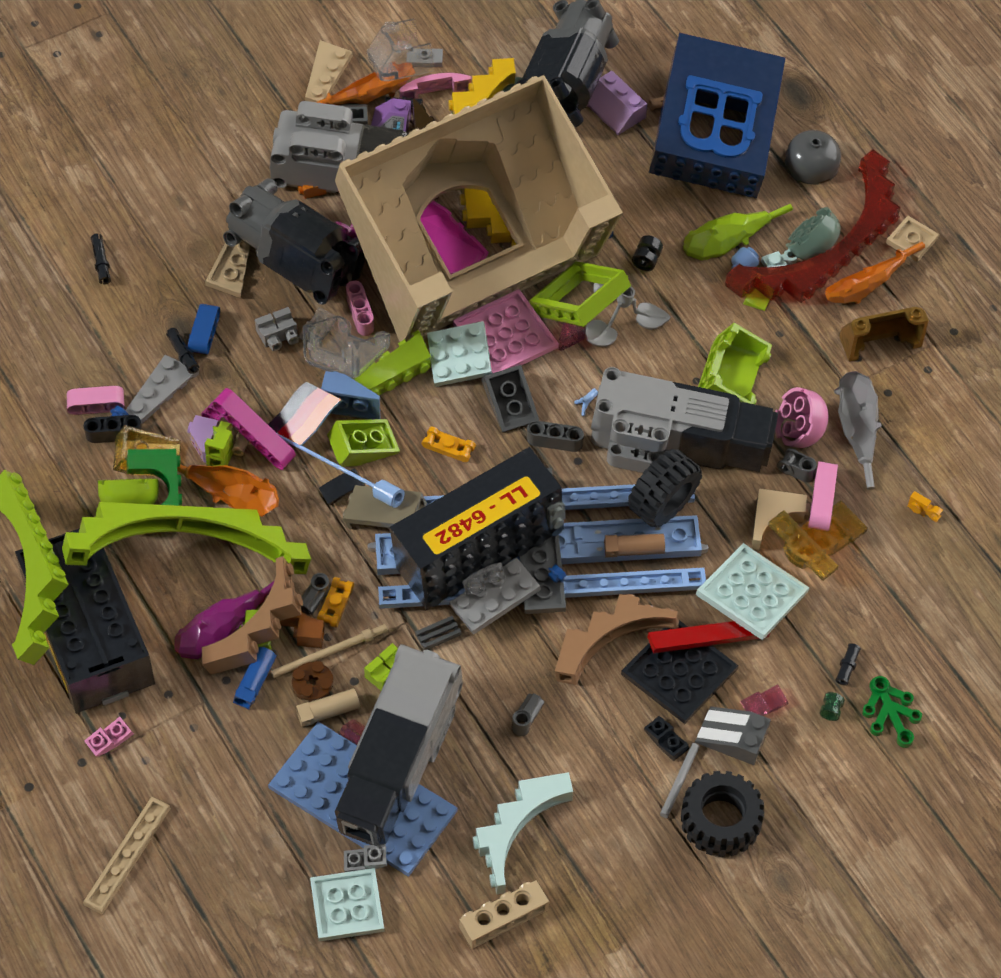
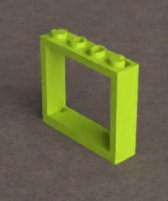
M575 261L530 299L529 302L539 317L584 327L631 287V284L624 270ZM582 281L603 284L601 288L579 306L558 302Z

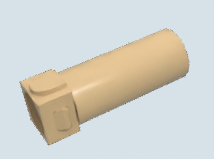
M353 688L309 703L297 705L296 712L301 727H305L315 722L359 709L360 703L357 693Z

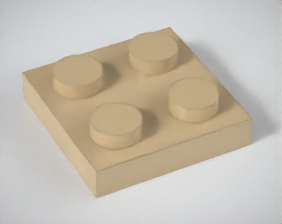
M907 216L887 238L886 244L896 250L904 251L923 242L925 244L924 249L908 256L918 262L936 242L939 234Z

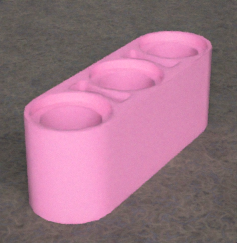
M351 281L346 285L347 303L358 333L368 336L374 331L373 313L362 283Z
M120 386L78 388L67 392V412L73 415L108 413L116 406L124 409V390Z

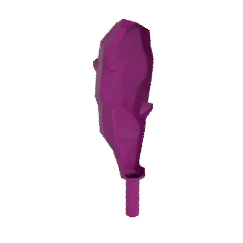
M274 581L261 591L256 589L236 598L222 599L197 614L176 634L174 639L175 652L182 658H201L202 647L228 637L238 630L240 625L241 627L243 626L246 610H255L260 603L265 601V597L269 595Z

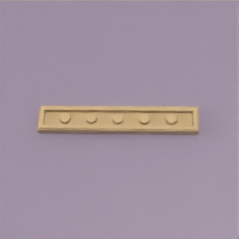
M154 797L150 798L85 898L84 906L103 915L170 811V805Z

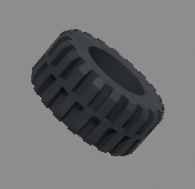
M671 449L666 451L657 460L653 461L636 481L628 497L630 510L650 527H660L666 524L684 508V505L689 502L691 496L696 492V488L702 479L701 468L680 450Z
M713 771V775L706 773L702 775L701 780L695 779L692 782V786L688 787L685 792L681 810L682 829L684 833H687L689 842H695V847L700 851L702 849L707 850L706 854L713 855V853H718V857H725L727 853H730V856L737 855L738 850L741 852L746 851L749 844L753 845L757 835L760 834L764 819V802L760 799L761 794L759 790L753 789L754 784L750 780L746 782L744 781V776L740 774L734 776L731 771H726V774H721L720 771ZM714 801L729 802L741 812L742 820L733 826H717L704 816L702 809Z

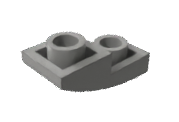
M380 844L379 847L365 845L364 849L344 851V872L371 868L378 869L387 866L386 844Z

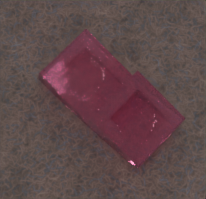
M778 684L761 694L758 691L740 701L745 711L761 716L789 704Z

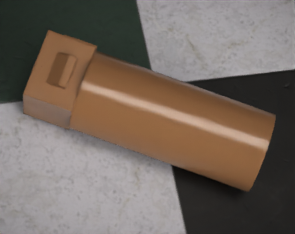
M664 534L605 535V558L665 554Z

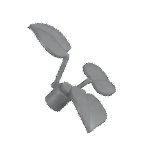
M594 283V293L599 288H601L603 284ZM629 287L614 300H617L618 305L608 325L601 320L590 321L586 326L585 334L587 341L592 345L605 347L613 344L617 338V331L611 328V325L620 307L627 308L631 304L634 313L637 314V323L646 329L659 328L668 322L671 316L651 303H640L636 307L635 290L633 287Z

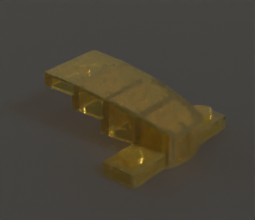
M841 500L832 508L829 531L809 528V521L800 527L785 510L768 523L785 542L783 550L787 559L801 569L809 567L822 581L838 570V565L830 556L852 543L868 530V527Z

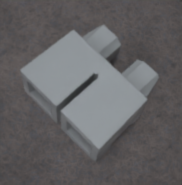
M289 307L273 312V317L270 313L255 319L256 332L265 347L269 346L272 351L279 350L282 347L281 341L287 340L291 345L298 343L297 324L292 318Z

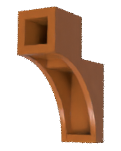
M301 611L299 616L280 621L281 626L294 627L293 637L297 638V646L322 648L325 633L324 620L312 618Z

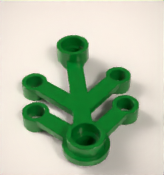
M877 676L870 682L869 688L872 694L868 703L864 705L862 714L866 718H872L875 714V705L880 697L883 706L876 721L872 723L870 732L874 736L881 735L884 729L883 724L889 715L898 734L896 738L897 744L902 748H908L913 744L914 734L912 731L904 728L898 713L909 717V721L913 724L920 723L922 713L919 710L905 707L913 703L914 696L912 693L903 692L891 687L886 677ZM880 685L883 689H879L876 686ZM889 695L900 699L901 704L893 702ZM904 697L910 698V701L904 700ZM870 709L872 712L867 713L865 710ZM912 715H917L919 718L915 719ZM873 727H879L880 730L876 731ZM901 739H907L908 742H903Z

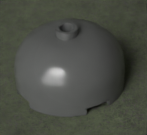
M808 130L797 134L788 144L785 166H787L791 176L796 180L816 185L819 182L833 179L838 173L841 163V150L836 140L829 134L819 130Z

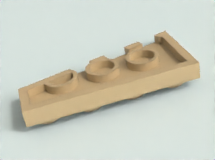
M241 241L234 247L228 246L225 243L205 281V286L241 298L250 245L245 241Z

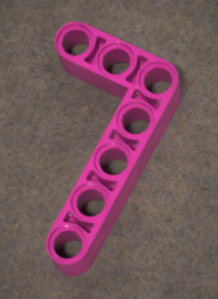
M225 388L201 413L202 417L218 421L224 417L265 458L280 470H283L296 456L293 448L228 388Z

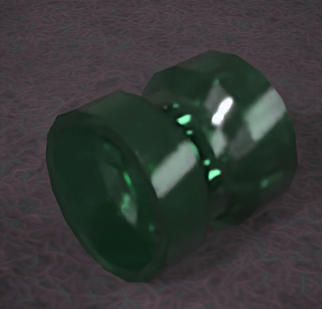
M827 692L823 699L824 705L821 706L819 711L820 716L829 721L839 720L840 708L843 707L845 701L844 697L838 693Z

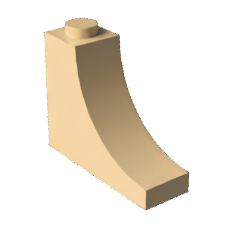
M759 489L751 549L759 551L764 537L775 527L790 522H803L804 516L809 514L810 503H806L807 495Z

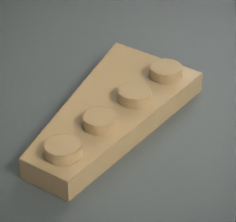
M320 40L305 101L317 102L326 98L328 92L331 93L353 57V51Z

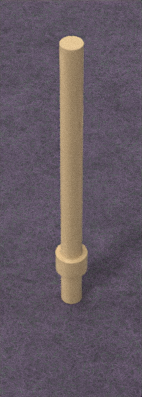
M383 624L371 630L369 628L363 630L359 635L271 670V675L273 678L297 669L304 663L315 662L364 641L367 643L374 640L373 637L388 632L387 626Z

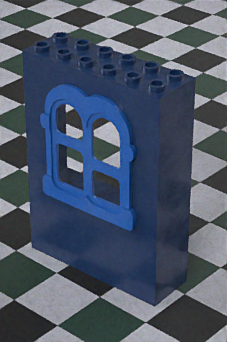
M679 32L670 66L649 173L746 197L757 198L765 177L786 57ZM695 101L717 106V108L711 109L695 104ZM724 108L747 113L745 122L739 123L724 119ZM693 112L714 117L712 134L708 138L701 139L691 134L690 122ZM726 126L741 130L743 132L741 143L735 146L723 143L720 139V128Z

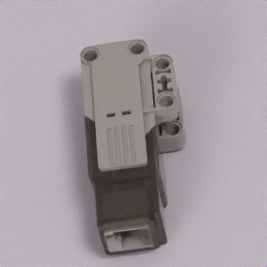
M302 101L299 103L297 112L285 110L280 114L278 126L275 128L273 135L270 176L278 188L286 186L298 188V186L309 185L313 187L318 186L319 189H325L326 192L340 194L335 183L340 163L347 159L353 160L365 151L369 153L381 144L387 145L392 143L393 139L399 136L403 138L408 133L399 129L352 123L353 113L348 107Z

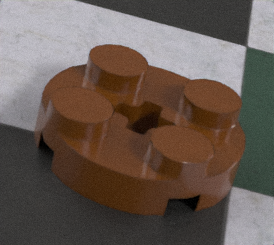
M321 661L304 663L295 669L292 674L293 692L299 699L302 700L303 698L308 700V702L328 697L334 685L332 672ZM310 679L317 680L314 686L311 683L307 684Z

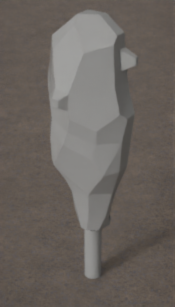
M857 371L846 373L839 380V387L834 390V393L840 395L838 413L844 434L852 445L858 462L864 466L867 489H874L871 463L873 462L876 433L882 427L881 423L878 422V396L869 377Z

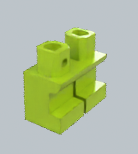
M221 421L219 427L213 426L214 438H207L204 444L207 466H228L233 455L234 438L231 423Z
M393 643L380 653L379 657L377 656L364 667L365 678L380 691H382L394 664L395 655L398 650Z

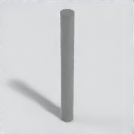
M696 743L691 744L660 812V815L664 818H668L700 746Z

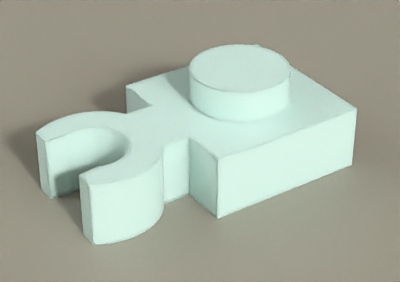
M788 249L782 255L777 251L763 256L761 262L768 274L773 275L786 270L787 265H794L797 262V257L790 258L789 256L792 255V252Z

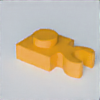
M915 491L910 496L907 507L914 513L924 517L928 515L935 522L940 519L943 509L931 505V500Z

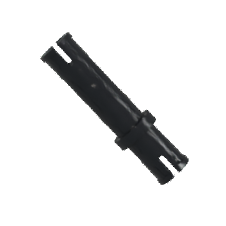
M96 233L90 237L96 261L94 266L98 273L99 283L106 285L111 282L109 274L110 264L106 259L103 236Z
M177 328L168 329L166 336L178 353L179 361L185 365L188 373L195 374L200 367L194 359L193 352L187 348Z

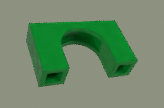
M128 449L126 454L127 474H151L159 477L164 481L168 489V498L161 505L182 506V494H178V487L181 486V474H177V467H180V455L176 454V449Z

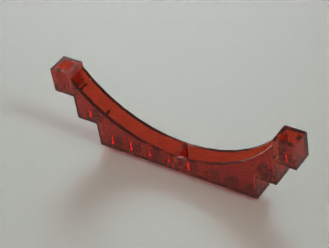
M874 149L861 159L858 171L862 173L865 185L864 209L853 229L838 244L816 257L791 265L748 267L739 263L727 273L725 286L741 298L757 289L771 301L777 296L780 297L784 291L800 303L810 299L818 288L821 289L825 286L828 279L834 278L843 266L847 267L853 257L859 256L867 245L873 244L878 235H883L891 224L894 225L899 220L901 207L891 200L894 196L895 184L886 178L889 172L890 161Z

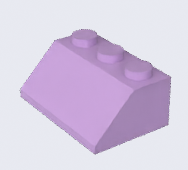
M613 71L600 77L587 106L617 135L646 118L647 103Z

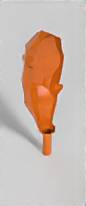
M410 62L393 63L391 67L373 72L332 96L328 92L326 98L317 101V103L330 105L348 103L368 104L387 94L390 97H394L395 92L403 87L413 76L414 68Z
M920 242L904 251L897 249L895 257L871 267H865L862 271L837 281L826 288L825 295L827 300L834 303H861L863 298L890 278L906 261V257L924 249L925 244Z
M180 464V467H177V472L185 474L187 479H191L206 492L212 494L214 503L222 500L233 509L257 510L261 517L279 505L277 490L274 485L270 484L269 479L265 478L262 480L247 470L227 465H189L186 467Z

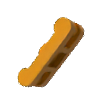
M429 427L427 437L421 443L426 449L462 462L469 461L470 453L476 447L475 442L439 431L436 427Z
M338 577L333 578L322 609L318 613V620H324L330 626L338 627L353 591L354 582H344ZM338 588L344 590L343 594L337 592Z

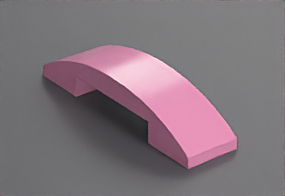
M438 73L423 76L399 89L400 98L406 96L407 98L418 99V94L451 88L453 92L468 91V83H471V76L459 73Z

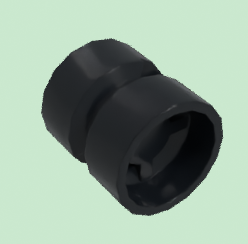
M650 235L641 237L632 257L633 265L642 271H652L663 250L662 242Z

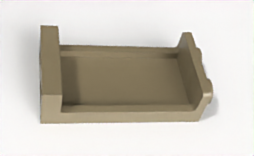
M355 485L353 493L349 496L347 509L343 512V520L348 529H353L354 524L389 528L425 507L427 502L422 492L404 490L405 496L402 503L397 508H393L374 498L373 487Z

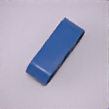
M200 303L188 342V349L192 352L209 354L220 318L219 306Z

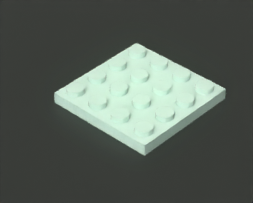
M743 543L698 588L696 595L763 640L808 593L809 587Z

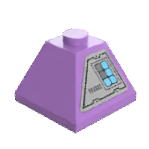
M392 98L375 107L370 128L399 132V136L405 137L411 118V101Z

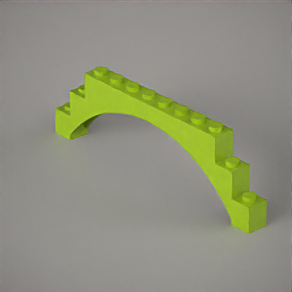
M3 470L0 474V511L10 520L19 536L26 568L24 609L16 640L12 647L18 660L35 665L49 649L44 632L59 617L53 601L69 584L65 578V572L61 569L59 559L52 549L53 546L47 538V533L42 527L40 517L34 509V504L28 496V491L24 487L22 477L15 472L11 473Z
M99 502L96 516L82 517L79 533L66 532L62 546L66 565H87L88 559L94 553L115 541L145 533L185 532L233 542L255 551L275 563L276 558L283 556L288 563L292 564L294 574H307L311 561L306 543L286 542L282 526L262 525L258 511L253 509Z

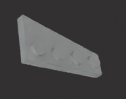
M164 355L129 404L126 412L128 415L138 416L141 424L144 423L160 409L162 403L169 401L177 390L183 389L192 377L195 378L199 375V370L195 374H190L185 365L180 361Z

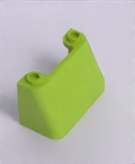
M736 323L731 324L715 338L698 387L734 394L741 402L756 404V394L751 391L759 366L767 363L771 357L772 344Z

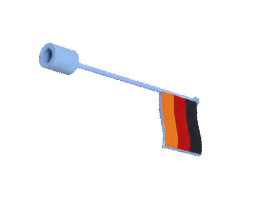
M308 382L302 384L294 392L280 413L268 425L287 443L373 487L374 498L393 508H397L405 496L403 489L385 480H380L374 484L302 446L319 429L330 412L343 401Z

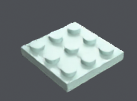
M484 321L427 333L435 387L492 374Z
M375 868L310 878L319 941L384 932Z

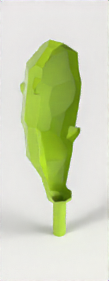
M788 204L770 213L767 211L748 214L732 213L708 221L698 229L689 231V234L685 237L683 249L688 256L701 261L723 256L740 243L748 245L749 237L753 236L766 224H770L772 219L793 211V207L791 204Z

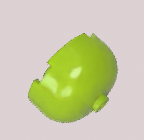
M159 478L98 480V496L101 502L155 504L159 495Z

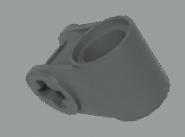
M786 449L784 458L777 463L778 469L784 474L791 475L803 482H811L815 478L817 466L815 459L795 449Z

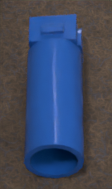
M265 647L258 648L259 651L256 653L257 662L249 665L235 692L233 703L248 710L255 702L276 659V654Z

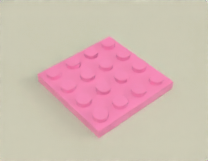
M520 289L453 320L454 327L484 321L492 373L518 365L522 366L559 347L557 340Z

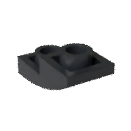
M355 468L352 469V470H349V471H351V472H353V473L359 475L358 472H357V470H356ZM343 473L319 487V490L326 502L331 506L344 496H350L355 485L365 486V483Z
M658 716L644 727V731L653 742L673 761L689 750V744L674 732L673 726L662 717Z

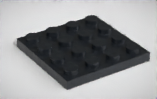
M679 620L677 628L688 627ZM663 628L662 630H670L673 628ZM648 643L621 670V675L682 723L686 724L738 670L739 665L713 645L653 653L651 645Z

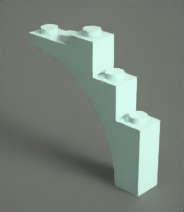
M569 772L519 781L518 789H515L517 801L497 804V813H494L496 825L476 828V836L473 837L474 849L479 850L480 857L485 856L487 868L491 867L492 874L489 875L491 888L495 887L497 895L505 893V861L517 834L539 813L552 806L573 800V788Z

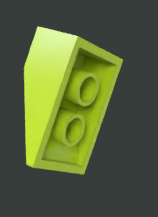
M387 419L336 421L327 433L337 462L341 467L359 466L399 454L400 452Z

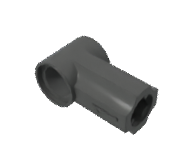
M317 573L311 578V584L302 596L303 606H301V611L303 613L313 615L323 598L327 597L330 590L327 575ZM318 584H324V585H325L324 587H321V588L316 587Z
M534 693L528 694L519 710L513 714L511 728L515 735L525 736L529 733L533 721L544 705V701L540 696Z

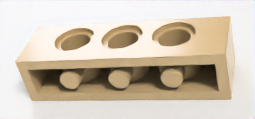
M537 880L532 883L526 882L518 890L512 893L510 891L501 895L500 899L494 902H486L480 909L474 912L469 911L462 915L461 919H459V928L471 949H474L548 911L549 900ZM523 900L528 904L521 906L517 902ZM501 910H505L508 912V914L500 915L498 914V912ZM487 920L489 924L481 925L479 921Z

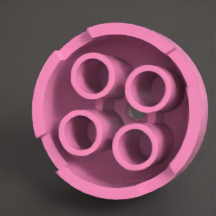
M799 387L790 389L782 396L784 400L779 410L776 409L775 411L778 412L775 429L777 438L782 437L784 445L796 448L809 447L823 436L828 424V409L823 398L816 392ZM785 418L795 420V422L786 421L783 424L781 433V424ZM784 436L790 437V438H795L796 440H795V441H790V440L786 439Z

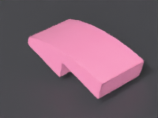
M118 717L104 730L100 727L84 742L95 756L99 757L126 741L134 733L123 719Z

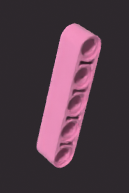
M818 461L809 528L829 531L838 469L837 464Z

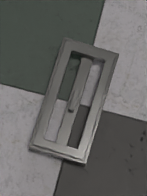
M450 616L415 631V635L423 650H428L461 636V630L458 629L453 616ZM450 630H454L453 632L441 636L443 633H446ZM434 637L436 638L430 642L425 643V641L429 639H432Z

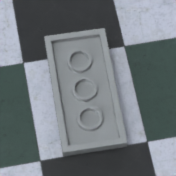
M515 558L449 603L474 635L539 592L541 587L518 558Z

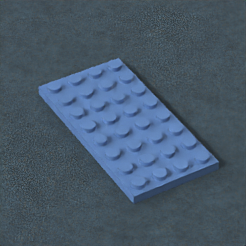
M317 722L271 780L268 787L340 833L335 809L348 782V765L357 745L322 723ZM419 784L412 801L408 802L404 812L399 813L386 843L387 863L409 877L457 813L458 808ZM343 835L346 838L353 841L354 843H356L357 845L361 846L362 848H364L365 845H370L362 841L356 840L354 838L348 837L346 835Z

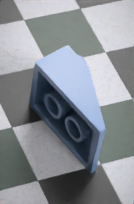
M325 371L321 389L343 400L330 412L331 414L369 420L381 419L379 395L346 374L336 371Z

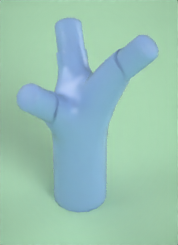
M595 388L583 398L574 401L575 404L583 403L582 416H585L587 406L598 394Z

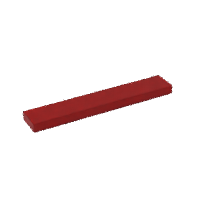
M735 621L649 632L647 636L653 653L760 639Z

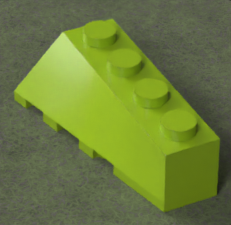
M417 330L412 333L414 337L407 342L405 339L399 342V347L391 353L386 351L377 363L372 361L352 375V379L377 395H381L386 391L393 390L403 382L410 381L416 375L427 372L431 368V356L420 331Z

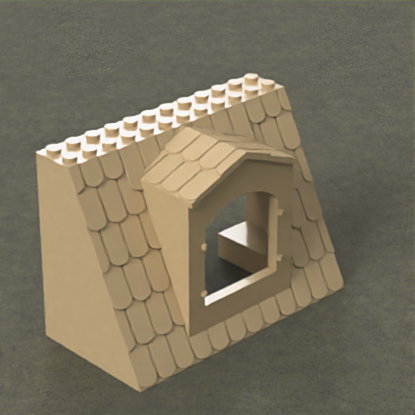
M544 75L540 77L534 76L522 85L516 84L507 92L500 91L491 99H482L473 107L466 106L455 115L453 113L448 114L439 122H430L421 130L415 129L403 138L399 136L393 139L392 143L387 145L381 144L369 153L365 151L359 154L353 160L347 159L340 163L335 178L338 191L400 342L404 339L407 342L413 338L412 333L417 330L424 337L429 332L437 331L452 324L454 319L518 289L522 291L565 271L575 261L584 262L599 255L623 214ZM464 188L486 191L516 245L451 275L420 218L427 206L446 192Z

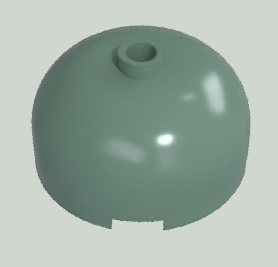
M828 207L821 208L816 211L817 216H812L810 219L803 221L788 238V240L792 241L790 244L787 243L786 247L797 258L807 261L814 260L824 254H829L833 250V246L840 236L841 226L838 218Z

